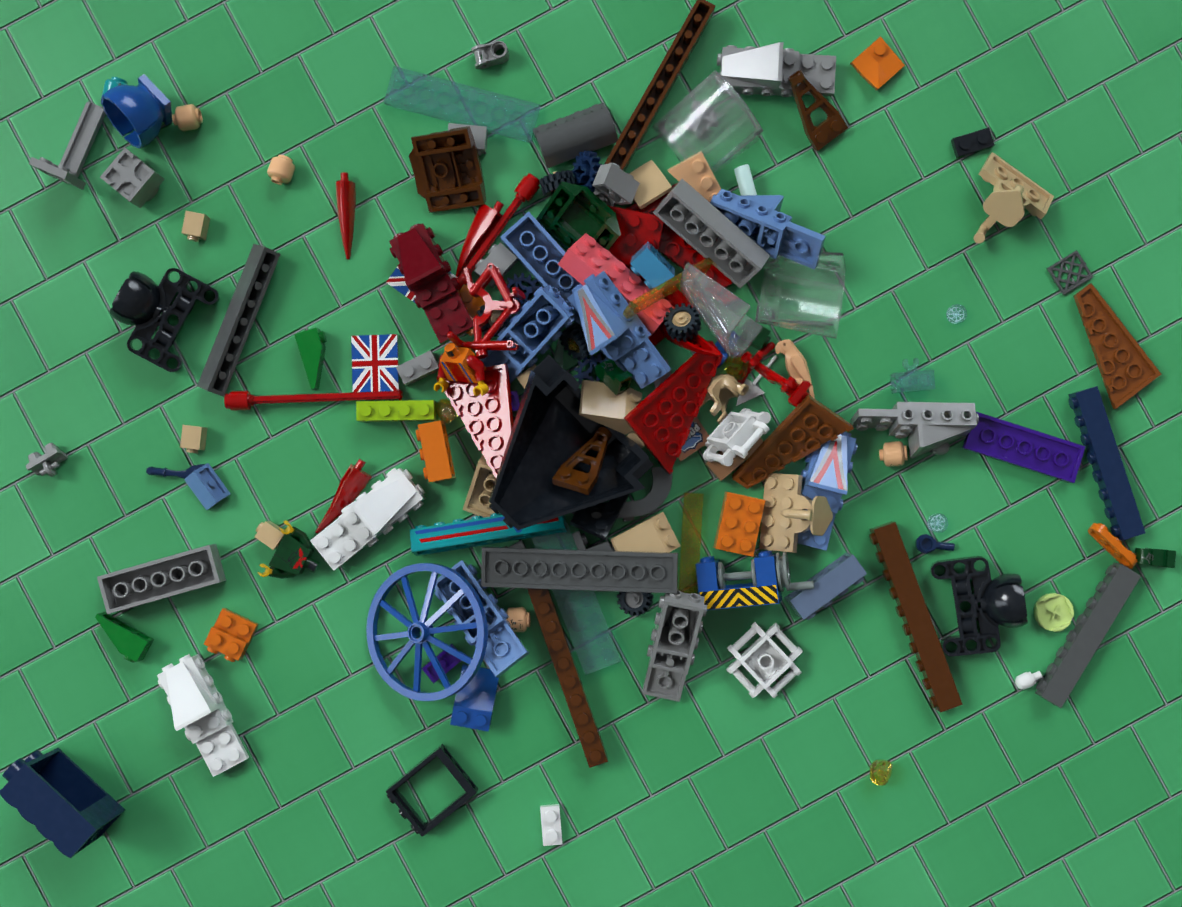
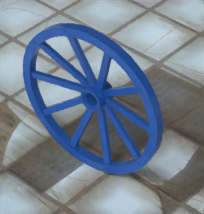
M418 563L401 568L389 576L380 586L372 600L368 613L367 643L373 664L382 679L393 690L407 698L418 701H435L450 697L470 683L483 662L488 640V625L484 607L472 585L461 574L449 567L435 563ZM420 571H430L432 573L419 619L407 576ZM438 574H441L457 584L460 590L427 620ZM400 580L402 581L413 622L384 600L389 591ZM465 594L474 611L476 622L434 628L432 625ZM381 607L408 627V630L377 635L378 617ZM477 628V641L473 658L434 637V634ZM408 637L409 641L390 666L387 667L380 652L378 641ZM429 642L469 664L462 677L453 685L450 684ZM415 645L414 682L412 689L400 682L392 673ZM422 646L445 688L442 691H420Z

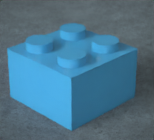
M649 241L631 258V270L637 276L641 275L645 279L644 283L651 290L655 289L658 292L675 276V268Z

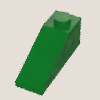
M313 328L294 335L310 387L316 391L319 390L326 350L324 343L327 340L323 331Z
M105 612L98 613L95 616L119 653L123 654L126 660L138 662L144 659L154 641L153 638Z

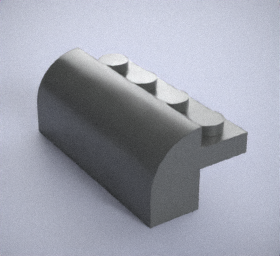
M604 103L595 104L582 111H576L571 115L558 118L555 121L532 129L547 168L574 159L576 156H579V152L595 151L618 141L612 117Z

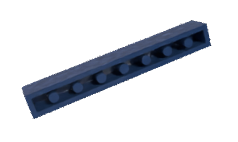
M1098 386L1068 394L1069 405L1074 410L1076 416L1074 418L1075 424L1080 428L1082 434L1080 436L1081 442L1087 449V460L1093 468V478L1098 483L1100 489L1098 491L1099 497L1104 501L1106 507L1104 512L1111 523L1110 530L1112 535L1120 540H1126L1145 534L1146 532Z

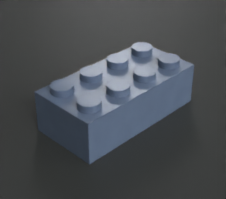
M844 553L807 580L814 581V589L794 590L784 598L798 617L803 620L806 618L809 620L817 614L816 611L819 608H826L832 604L834 597L837 595L841 597L849 591L848 587L852 584L857 585L864 580L863 576L867 573L853 554Z

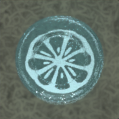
M955 304L948 308L946 317L949 322L959 324L966 319L967 311L964 306Z
M936 513L929 517L927 524L931 531L941 533L947 529L948 519L943 514Z

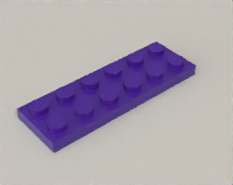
M976 412L979 416V422L966 436L963 449L1069 483H1075L1086 446Z

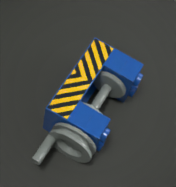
M772 550L761 551L751 560V571L725 573L723 563L720 562V559H714V556L703 557L695 564L698 592L700 596L705 597L704 604L707 605V610L779 604L782 601L781 592L784 591V587H786L787 591L814 589V581L791 583L787 552H783V556H780L779 552L772 554ZM752 579L753 582L726 585V581Z

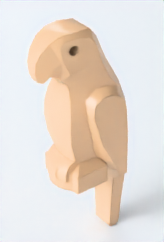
M790 339L779 341L775 346L776 354L782 353L785 355V367L788 375L792 376L798 384H801L803 381H809L808 393L815 399L806 359Z

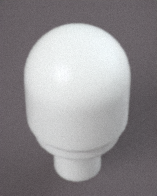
M1030 671L1016 677L1015 684L1019 689L1025 690L1036 684L1035 681L1043 678L1040 671L1032 674Z

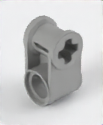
M502 41L480 44L471 48L476 60V69H485L490 66L503 64L509 59L508 48ZM499 49L505 50L502 55H496L495 53Z

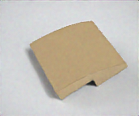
M652 160L629 173L640 183L633 202L640 210L673 189Z

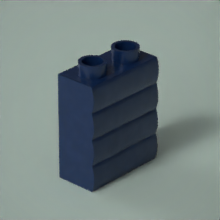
M59 748L46 754L36 750L25 761L19 758L2 775L8 781L0 790L2 798L9 805L17 808L25 820L35 825L45 838L53 841L56 848L69 858H72L100 838L125 811L116 800Z

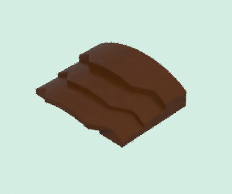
M470 126L411 137L413 149L409 154V159L415 177L417 192L426 199L429 213L485 204L486 194L483 173Z

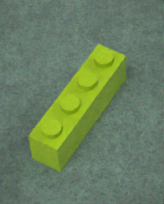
M356 401V421H437L436 401Z

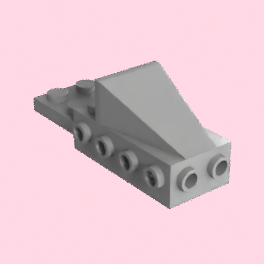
M784 42L759 48L753 46L737 48V46L728 45L722 48L721 54L717 55V66H720V71L716 74V84L719 85L718 92L725 94L742 93L744 95L761 94L763 96L780 95L782 97H791L794 94L788 78L793 73L801 70L805 78L821 95L833 96L835 92L836 56L799 54V51H794L792 48L783 49Z
M897 402L892 409H858L850 420V424L859 431H864L868 428H876L877 431L889 429V436H895V438L899 439L908 436L909 458H915L960 437H966L977 426L979 416L976 413L975 403Z
M679 590L677 593H665L664 596H660L658 607L661 608L660 613L656 612L655 629H652L651 633L653 645H649L647 650V656L650 657L642 694L680 702L686 675H688L690 665L693 666L695 654H693V651L698 648L699 638H697V635L702 632V616L705 617L707 612L704 596L696 593H684Z

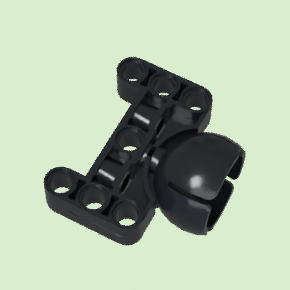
M170 268L166 271L159 286L147 275L133 271L118 291L109 313L114 319L123 324L136 326L127 341L129 351L169 372H176L182 368L183 362L178 355L169 350L197 300L208 305H214L219 301L220 297L218 291L176 268ZM172 272L179 273L180 279L177 282L173 283L170 280L169 276ZM191 281L196 282L198 285L195 292H190L187 289V285ZM208 291L215 293V299L211 302L205 299V293ZM177 292H179L171 306L170 304ZM171 315H176L179 318V322L175 326L169 323ZM160 326L154 338L151 339L157 327ZM135 339H139L142 342V348L139 350H135L132 346ZM154 348L160 352V357L156 360L150 356V351ZM170 358H175L178 361V366L175 369L168 366Z
M982 556L938 560L931 565V573L934 578H951L959 635L949 636L943 640L942 648L946 655L962 656L996 652L1001 646L999 625L1017 628L1028 624L1023 587L1020 585L1022 584L1020 575L1003 574L992 580L988 561ZM977 560L984 561L985 567L982 570L974 568V563ZM956 563H963L965 569L963 572H956L954 565ZM937 565L945 567V572L942 575L934 572V568ZM970 579L973 581L974 593L971 592ZM963 601H968L971 607L969 610L964 611L961 610L960 604ZM977 616H978V620H979L980 631L977 630V625H976V618H977ZM990 637L997 640L996 644L992 647L985 644L986 640ZM968 640L977 642L976 647L973 649L967 648L965 644ZM954 642L957 647L955 650L949 651L946 649V644Z

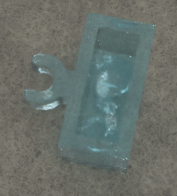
M918 358L913 359V366L908 364V359H904L903 367L907 372L890 375L892 394L935 389L934 370L916 371L919 365Z

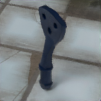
M205 464L193 465L183 471L148 467L146 473L151 476H178L185 479L193 471Z

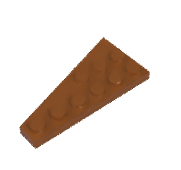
M1090 283L1073 296L1112 408L1117 409L1159 377L1161 373L1096 288Z
M808 394L732 475V478L748 489L766 479L774 471L784 469V466L790 462H796L816 451L827 441L837 439L838 435L843 432L853 430V425Z

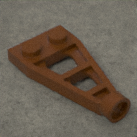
M799 70L789 76L788 80L791 84L805 134L813 148L819 151L848 127L840 113ZM809 91L816 101L806 108L802 96ZM820 107L827 114V119L815 127L812 123L811 112Z
M600 427L585 445L560 466L552 478L553 484L589 495L598 480L608 441L612 437L611 432L605 427ZM590 449L599 452L596 458L585 454ZM580 462L591 465L589 473L573 468Z

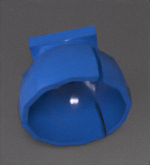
M145 74L138 78L139 84L137 86L119 85L109 89L101 97L104 112L122 137L125 136L124 139L139 149L149 145L158 136L162 122L165 125L172 122L171 101Z

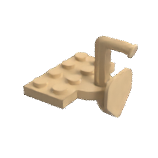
M992 152L978 175L985 182L994 185V192L983 203V209L989 216L974 235V241L978 244L983 243L987 231L996 221L1006 227L1015 226L1023 218L1025 208L1031 215L1042 219L1046 215L1054 196Z
M771 473L765 479L763 496L765 505L761 521L759 549L797 553L798 533H805L810 530L813 535L823 536L833 519V513L825 496H815L812 501L809 497L801 495L803 475Z

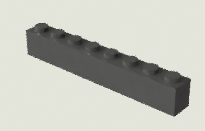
M253 244L198 382V387L224 397L281 255L280 253L265 246Z
M1113 563V565L1107 568L1105 578L1096 586V593L1087 601V608L1084 613L1078 616L1076 626L1067 634V641L1064 646L1058 649L1057 657L1047 667V674L1044 679L1038 682L1035 694L1062 708L1141 575L1120 563Z

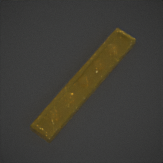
M706 258L632 300L627 305L623 315L628 319L706 274L713 261L710 258Z
M684 493L678 590L689 594H698L695 564L700 561L703 494Z

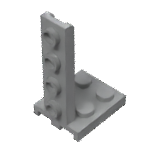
M89 101L86 102L60 164H53L43 157H40L39 160L31 157L29 165L51 177L83 190L86 183L78 179L106 115L103 107Z

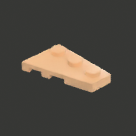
M702 151L667 169L675 179L686 181L709 202H711L713 195H717L721 190Z

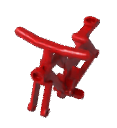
M493 263L487 264V268L475 283H473L470 269L467 267L463 268L464 273L461 274V279L464 285H468L471 296L483 298L485 310L482 316L475 315L473 317V342L462 341L452 331L447 333V338L457 347L471 349L476 353L478 359L486 358L488 356L487 350L517 351L519 346L512 340H490L508 317L519 311L520 303L514 298L526 299L524 292L515 286L512 288V293H510L499 268ZM492 279H494L504 301L492 300L491 295L484 290ZM493 310L503 311L482 338L481 327L487 324Z
M770 342L766 347H763L760 351L758 350L753 358H751L752 354L749 351L745 352L741 357V361L744 363L748 362V364L737 379L739 383L744 384L750 372L755 369L770 383L780 385L781 392L789 396L788 402L794 407H797L809 394L807 392L810 387L809 381H803L801 384H798L792 376L786 379L760 363V360L775 348L774 342Z

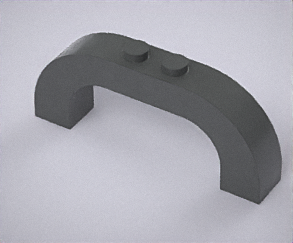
M663 467L651 468L652 488L650 492L640 500L626 502L617 519L623 518V522L633 521L635 516H642L656 510L665 501L670 492L672 473H666ZM593 512L591 516L598 519L602 514L600 512Z

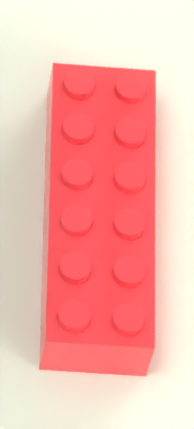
M587 233L566 251L558 263L560 267L582 285L586 284L584 280L590 275L594 274L596 277L602 271H605L651 333L648 338L664 322L665 313H670L669 308L675 309L668 300L664 299L654 289H649L639 276L634 274L623 262L615 258L610 251L602 247Z

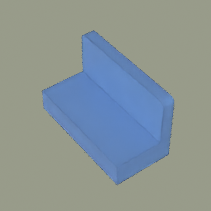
M209 463L193 471L185 478V482L206 510L231 494Z

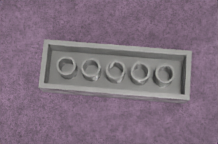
M683 179L678 182L653 212L739 288L757 274L770 257L764 249Z
M216 544L203 546L97 577L107 614L226 581Z

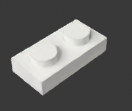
M560 804L540 805L543 846L562 845Z

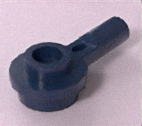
M922 534L916 539V548L921 553H929L935 549L954 551L955 548L954 543L938 542L927 534Z

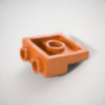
M223 608L215 625L211 627L204 645L208 646L207 650L211 653L218 654V652L225 654L224 658L228 661H239L243 659L259 624Z

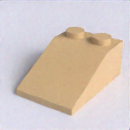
M583 380L579 415L627 435L633 429L624 417L642 401V393L629 387V389L616 396L602 382Z
M483 454L478 461L463 510L485 518L495 513L489 507L491 504L489 499L496 478L493 475L492 469L487 465Z
M664 512L654 515L610 539L615 551L671 552L681 546Z

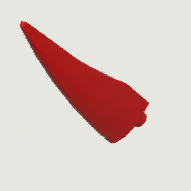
M342 172L341 180L336 181L337 210L346 259H350L355 221L356 191L355 183L349 181L348 173Z
M497 201L493 208L485 204L480 205L462 247L456 272L457 277L461 275L464 270L463 268L468 265L474 254L501 219L502 215L499 212L504 206L501 202Z
M665 324L662 325V331L669 342L702 355L722 356L721 352L699 334L697 336L693 334L692 340L688 337L686 342L683 339L678 342L676 338L674 340L671 339V336L667 334Z
M359 459L356 465L351 464L345 472L335 497L315 533L318 534L342 514L341 510L357 498L372 478L362 470L366 463L362 459Z

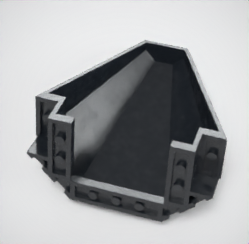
M550 355L530 372L489 499L491 503L489 507L496 514L500 512L505 517L503 521L510 528L514 526L517 530L645 489L639 482V479L654 465L638 444L623 433L579 415L581 389L579 387L581 385L567 370L561 368ZM600 427L607 428L611 432L612 437L608 441L598 480L589 495L554 485L552 478L560 466L585 445ZM590 449L585 455L596 458L599 452ZM580 462L573 469L589 473L591 465Z

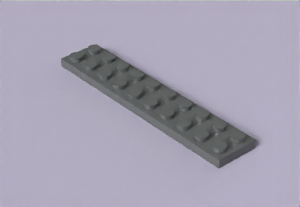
M482 547L481 587L677 593L678 553Z

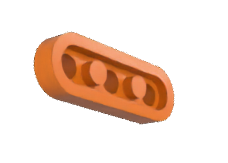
M1093 523L1090 526L1088 533L1120 564L1129 569L1135 566L1138 562L1135 553L1124 547L1122 541L1113 536L1104 524Z

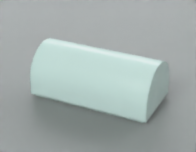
M745 164L735 168L734 172L740 195H757L749 165Z

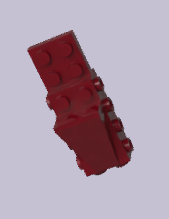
M423 223L415 224L409 231L396 234L389 241L392 246L389 249L393 257L397 258L400 263L398 268L402 275H404L407 287L416 296L414 301L417 307L424 310L439 343L443 345L450 341L447 338L449 331L460 336L474 328L473 320L460 296L461 294L458 290L460 285L455 277L452 278L450 273L452 269L448 261H444L442 254H444L443 250L433 239L435 238L431 227L427 228Z

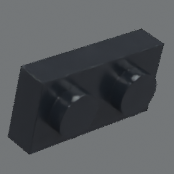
M989 127L951 140L956 158L994 146Z

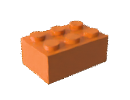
M439 420L419 424L416 430V437L422 445V449H419L421 460H424L426 468H423L425 479L434 483L456 478L445 422Z
M725 492L713 548L753 557L765 500Z

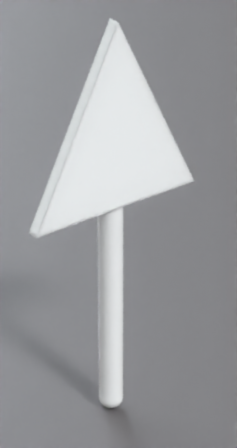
M776 355L773 356L766 367L769 368L777 359ZM761 374L757 376L753 383L746 379L744 384L749 386L748 392L744 396L739 394L736 406L765 393L756 386L762 377Z

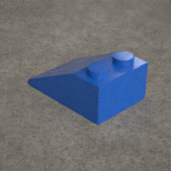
M462 665L460 678L465 673L469 665ZM480 667L470 683L456 693L450 725L489 732L499 678L493 674L491 669Z

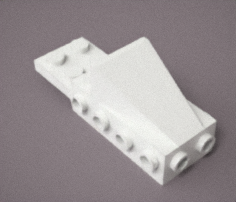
M394 468L389 471L384 481L381 482L379 480L374 483L369 493L366 494L364 492L359 495L356 501L341 510L342 514L338 519L310 540L333 571L338 569L365 546L371 547L378 541V536L382 533L384 535L389 533L394 528L393 524L397 521L401 523L409 516L408 512L412 509L416 511L424 504L422 501L426 499L423 495L425 492L419 484H414L411 480L413 476L407 469Z
M188 654L179 659V664L173 666L171 663L163 667V672L157 675L158 684L167 694V701L172 709L175 730L178 731L185 728L186 738L192 744L196 743L214 777L248 759L249 755L232 725L234 722L232 715L226 708L222 695L217 691L213 678L207 672L203 659L199 654L192 657Z

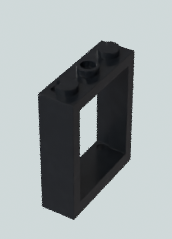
M441 744L389 786L386 790V796L392 804L395 803L398 806L400 815L410 821L412 830L423 837L474 796L478 791V787L446 747ZM438 756L466 792L425 824L397 788Z

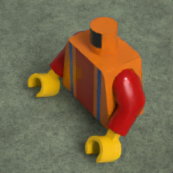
M448 343L439 359L438 377L440 378L434 384V390L438 391L440 386L442 387V393L449 387L448 382L445 380L447 378L448 381L478 383L473 389L474 395H485L489 391V387L484 383L486 370L484 363L476 357L471 349L456 347L454 343Z

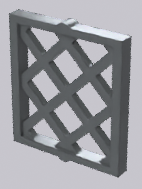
M1077 250L1046 268L1062 295L1093 277ZM1072 256L1071 262L1065 261ZM1075 256L1079 259L1080 264L1074 263ZM1061 263L1060 269L1054 268L1056 265ZM1064 263L1070 264L1069 271L1063 270ZM1073 265L1079 267L1078 273L1072 272ZM1082 268L1085 269L1087 275L1081 274ZM1053 270L1059 271L1058 278L1053 274ZM1062 272L1068 274L1067 280L1060 279ZM1071 275L1077 276L1076 282L1070 281ZM1080 277L1086 278L1079 282ZM1060 281L1066 283L1065 289L1061 287ZM1069 284H1073V285H1074V286H1072L1071 288L1068 289V285H1069Z

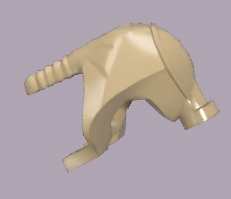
M728 374L714 376L708 385V392L699 409L708 400H713L714 404L710 412L713 416H716L721 410L722 414L717 419L718 424H720L728 415L726 408L729 399L739 397V394L744 396L748 392L749 386L739 383L733 376Z

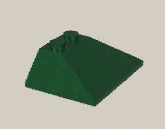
M567 182L560 183L536 218L541 226L567 250L585 233L593 237L596 242L607 250L612 247L621 235L616 213L587 187Z

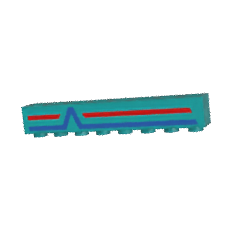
M493 513L490 517L485 518L483 516H474L471 520L466 521L464 519L453 520V523L447 524L445 522L434 523V526L429 527L418 525L415 526V529H410L411 551L415 556L564 533L567 532L565 515L517 530L514 526L510 528L503 521L505 517L501 513Z

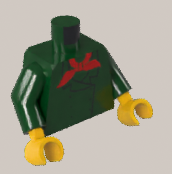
M287 520L283 521L288 527L286 529L279 527L284 536L269 563L271 567L260 564L259 566L266 569L263 573H257L262 577L269 575L270 577L280 579L294 578L302 574L305 568L315 573L320 563L311 558L314 549L311 548L312 543L307 534L294 526L292 527Z

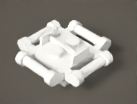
M747 408L742 409L739 413L730 412L707 438L705 443L707 449L703 453L704 460L709 462L716 461L724 466H731L736 455L745 459L752 446L763 434L770 430L766 424L770 422L771 415L764 411L760 413L753 412ZM722 451L723 455L716 454V452Z
M754 622L751 628L739 640L727 647L737 660L731 663L726 670L739 680L749 691L748 694L752 698L765 689L775 699L778 696L777 693L796 675L799 676L802 673L793 661L803 650L799 646L796 647L780 630L777 622L766 632ZM758 633L761 637L741 655L738 650ZM775 634L790 650L791 654L789 656L770 638L772 635ZM743 665L759 684L754 686L738 667ZM790 667L791 670L771 688L770 685Z

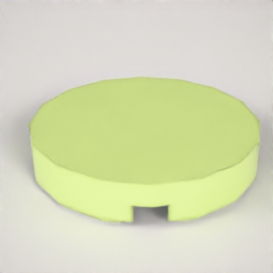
M1045 594L1038 599L1034 607V617L1037 623L1045 630L1053 632L1062 631L1067 628L1074 616L1072 603L1061 594Z

